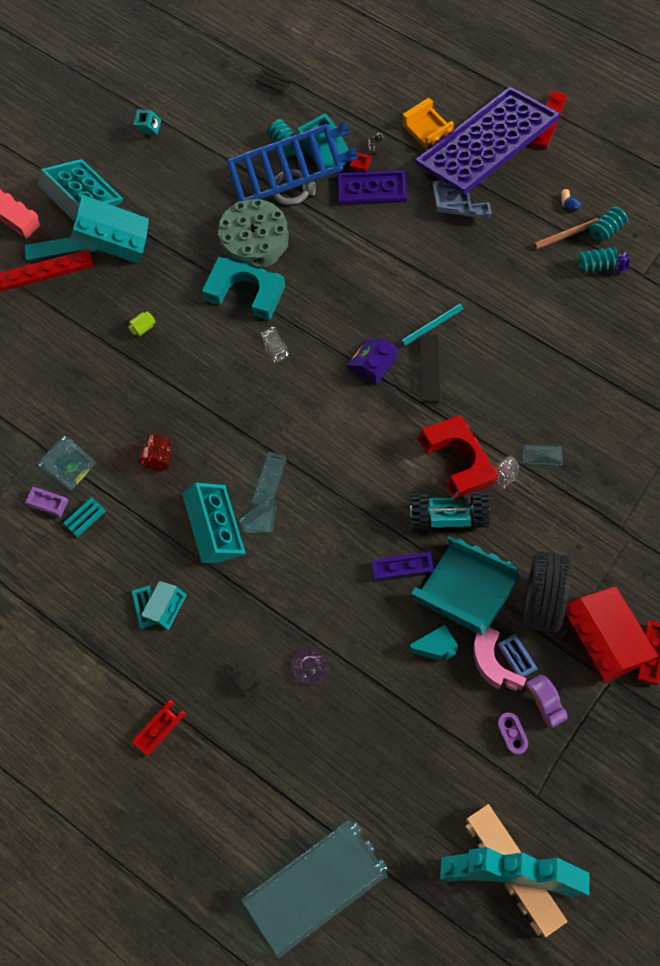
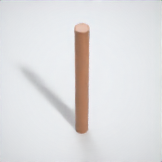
M598 218L535 242L534 247L537 250L585 231Z

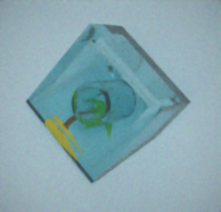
M62 436L37 464L52 478L72 491L96 462L71 438Z

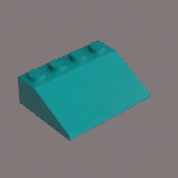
M82 159L40 170L38 187L73 221H75L82 195L112 206H117L123 201V198Z
M82 195L69 240L138 263L143 254L149 219Z

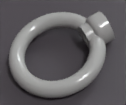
M290 169L291 176L302 178L300 170ZM283 172L274 178L277 186L285 178ZM312 181L304 184L303 192L294 198H285L279 193L273 195V197L281 204L295 205L305 200L308 195H315L316 183Z

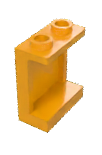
M430 98L403 113L402 126L426 150H429L454 130V123L452 121L447 123L433 109V101Z

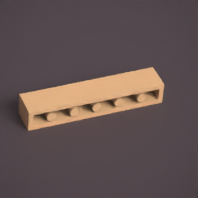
M489 804L466 819L467 825L465 827L472 837H477L480 842L479 848L488 847L503 855L521 853ZM504 883L508 893L511 896L514 894L518 899L517 906L524 916L528 914L532 921L530 926L537 936L541 934L543 938L547 937L568 922L546 889L515 883Z

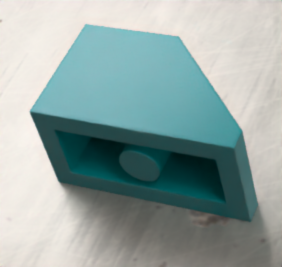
M444 625L410 644L409 650L412 654L435 660L445 658L447 660L456 654L455 651H457L458 645Z

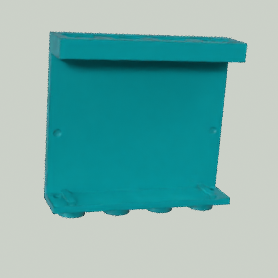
M448 536L447 539L450 546L434 569V572L421 590L415 587L411 594L416 603L484 636L519 580L518 568L510 561L504 562L500 560L495 554H487L475 545H467L460 538L454 539Z

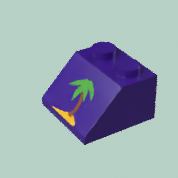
M367 339L349 361L347 367L377 385L397 360L398 348L384 339Z

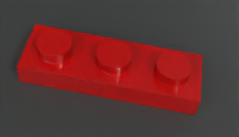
M648 620L645 635L659 657L639 667L637 681L657 686L660 681V623Z

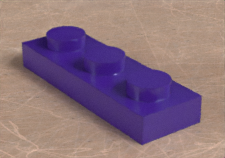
M431 552L372 560L375 581L434 572Z

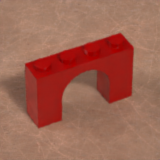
M461 415L422 429L418 441L426 454L442 448L452 447L462 451L469 459L470 468L450 476L445 485L454 501L467 497L472 492H479L492 487L499 477L497 470L489 462L487 454L483 452L477 438L473 436L468 424Z

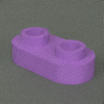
M504 713L498 720V729L508 751L514 755H521L528 748L527 737L518 717L513 713ZM509 721L512 727L506 728L504 723ZM514 741H518L520 743L519 748H515L513 746Z

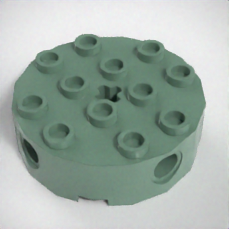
M260 199L237 202L225 211L219 221L218 235L221 248L225 257L234 262L245 263L254 268H264L278 261V258L288 247L289 232L286 218L283 212L270 202Z

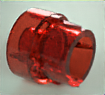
M148 435L145 446L140 449L137 462L151 470H168L172 458V440L163 435Z

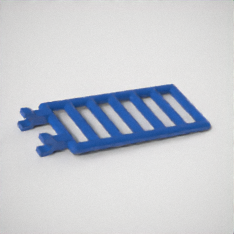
M347 123L332 130L328 124L228 159L227 165L239 202L255 199L261 200L341 172L343 170L342 163L358 159L355 148L338 154L334 138L350 135ZM325 133L335 166L325 169L315 139V135ZM307 138L309 139L319 172L311 175L308 173L299 145V141ZM290 144L293 145L302 173V178L294 181L283 151V147ZM273 150L277 151L286 179V183L280 186L276 185L267 153ZM259 155L270 185V189L263 192L260 191L251 158ZM243 161L245 162L254 195L246 198L244 197L235 164Z

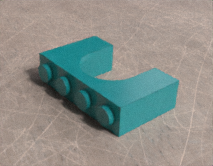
M218 257L202 290L204 300L221 306L227 291L232 285L241 281H248L254 283L259 288L252 304L253 316L270 321L285 289L284 276L278 273L267 272L262 268H254L245 263L234 262L229 258Z

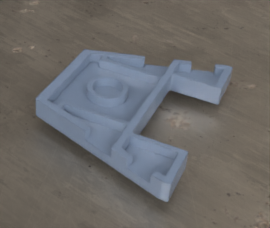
M442 180L433 182L437 212L491 219L492 212L489 202L471 204L469 192L464 195Z

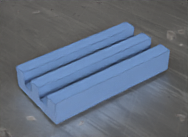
M516 634L498 643L497 646L515 674L525 677L538 669ZM511 641H514V643L516 644L517 648L519 649V651L525 658L526 662L530 666L529 669H527V667L523 663L522 659L520 658L515 648L511 644ZM504 645H507V647L513 654L514 658L523 670L522 673Z

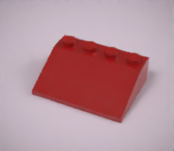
M617 587L579 598L567 604L564 619L603 685L659 657Z

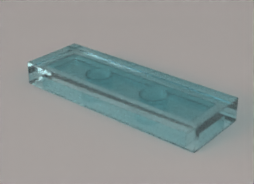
M268 452L252 505L271 509L287 456Z

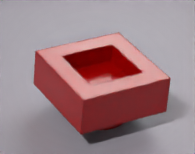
M357 153L358 159L351 161L350 170L367 172L371 156Z

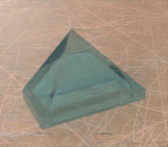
M524 445V464L562 465V446Z
M270 497L265 499L240 519L244 530L247 533L273 532L277 507Z

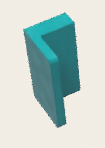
M159 581L142 613V617L155 621L162 628L169 630L187 594L177 586Z

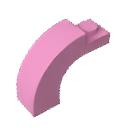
M488 628L484 636L477 633L473 646V657L481 676L497 689L500 688L503 682L511 690H522L527 678L504 669L495 658L494 646L500 632Z

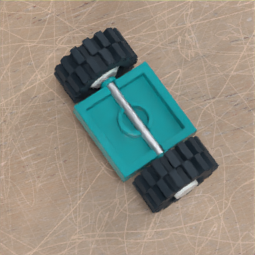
M472 492L470 506L468 504V497H464L457 501H454L453 498H429L428 507L427 493L411 494V528L427 529L428 515H430L431 527L471 526V524L473 528L489 527L490 503L488 492Z

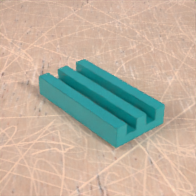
M91 497L64 522V525L78 538L106 511ZM96 509H98V511L94 513L84 524H82L77 530H75V528L79 526L82 522H84L89 517V515H91Z
M150 585L131 591L140 629H144L147 626L151 627L153 624L158 625L155 621L149 619L143 622L137 594L140 593L145 609L147 601L144 592H148L149 599L153 594Z

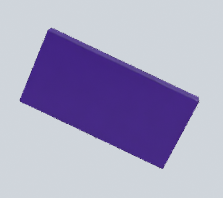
M405 170L337 173L339 205L407 202Z

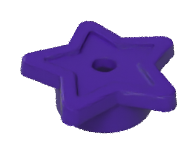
M627 252L619 255L618 263L615 267L618 275L622 271L626 272L629 268L630 258L627 257Z

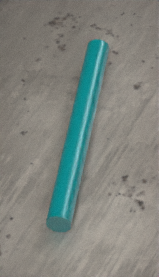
M458 304L402 339L401 343L403 346L410 344L461 312L463 306Z

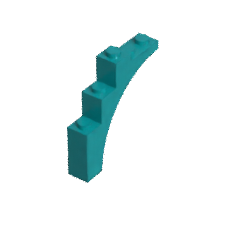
M488 847L471 849L467 854L441 857L440 880L445 882L474 880L507 882L550 890L570 898L589 896V872L559 858L537 860L522 852L503 855Z

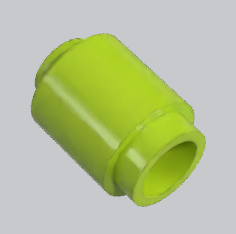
M148 311L142 312L129 321L130 326H128V329L134 336L137 334L140 337L150 330L156 321Z

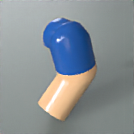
M564 189L561 191L562 206L569 210H579L581 204L576 199L570 197L569 190Z

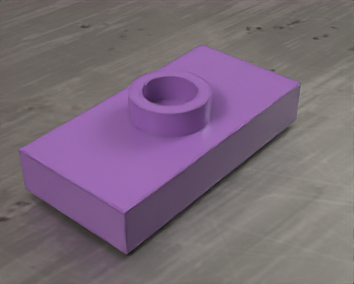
M32 487L25 504L26 506L61 517L69 500L60 495Z

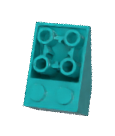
M324 113L297 128V134L328 124L331 130L336 128V126L327 114ZM325 133L315 135L325 169L335 166ZM341 136L334 138L338 154L349 150ZM309 139L301 140L299 144L316 163Z

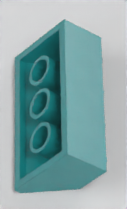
M194 483L182 493L202 563H220L246 554L225 485Z

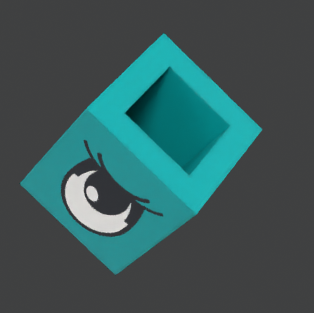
M137 109L133 125L143 134L157 135L161 119L152 110Z

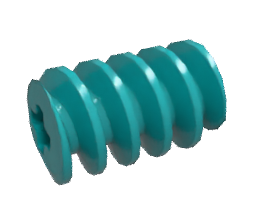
M282 119L276 120L266 131V134L269 135L274 143L296 135ZM292 144L283 147L286 156H293L295 154Z
M611 207L599 220L589 227V233L596 242L607 241L609 237H612L614 233L628 222V217L620 208Z
M608 247L605 250L601 248L598 251L592 250L591 253L590 251H585L584 254L579 252L577 258L579 268L583 269L584 274H587L588 268H590L591 273H594L595 267H597L598 272H601L602 266H604L605 271H608L609 265H611L612 270H615L618 262L616 247L612 249Z

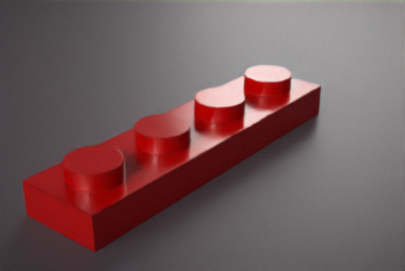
M551 91L546 106L559 112L561 115L568 95ZM558 121L531 141V146L547 150Z

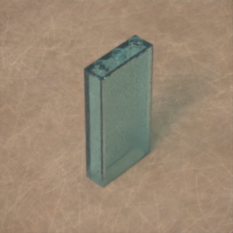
M347 820L241 899L278 958L283 957L388 877L386 873L389 870L382 859H376L373 854L376 851L369 840L366 842L360 835L363 831L356 821L352 823L350 820Z

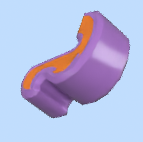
M538 675L525 683L526 692L534 697L541 716L548 727L553 728L567 720V712L561 706L558 692L546 676Z

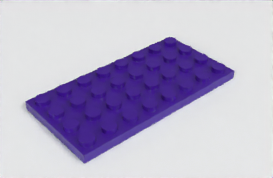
M508 87L418 157L416 165L465 195L560 119V113L520 91Z

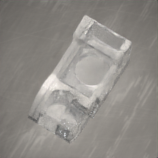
M275 327L260 332L265 347L274 363L289 357L288 347L285 342L283 343Z
M510 455L496 465V473L499 476L497 482L503 488L517 479L519 464Z

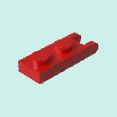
M172 700L159 711L132 741L147 757L186 716L184 711H181L178 716L170 711L174 705Z

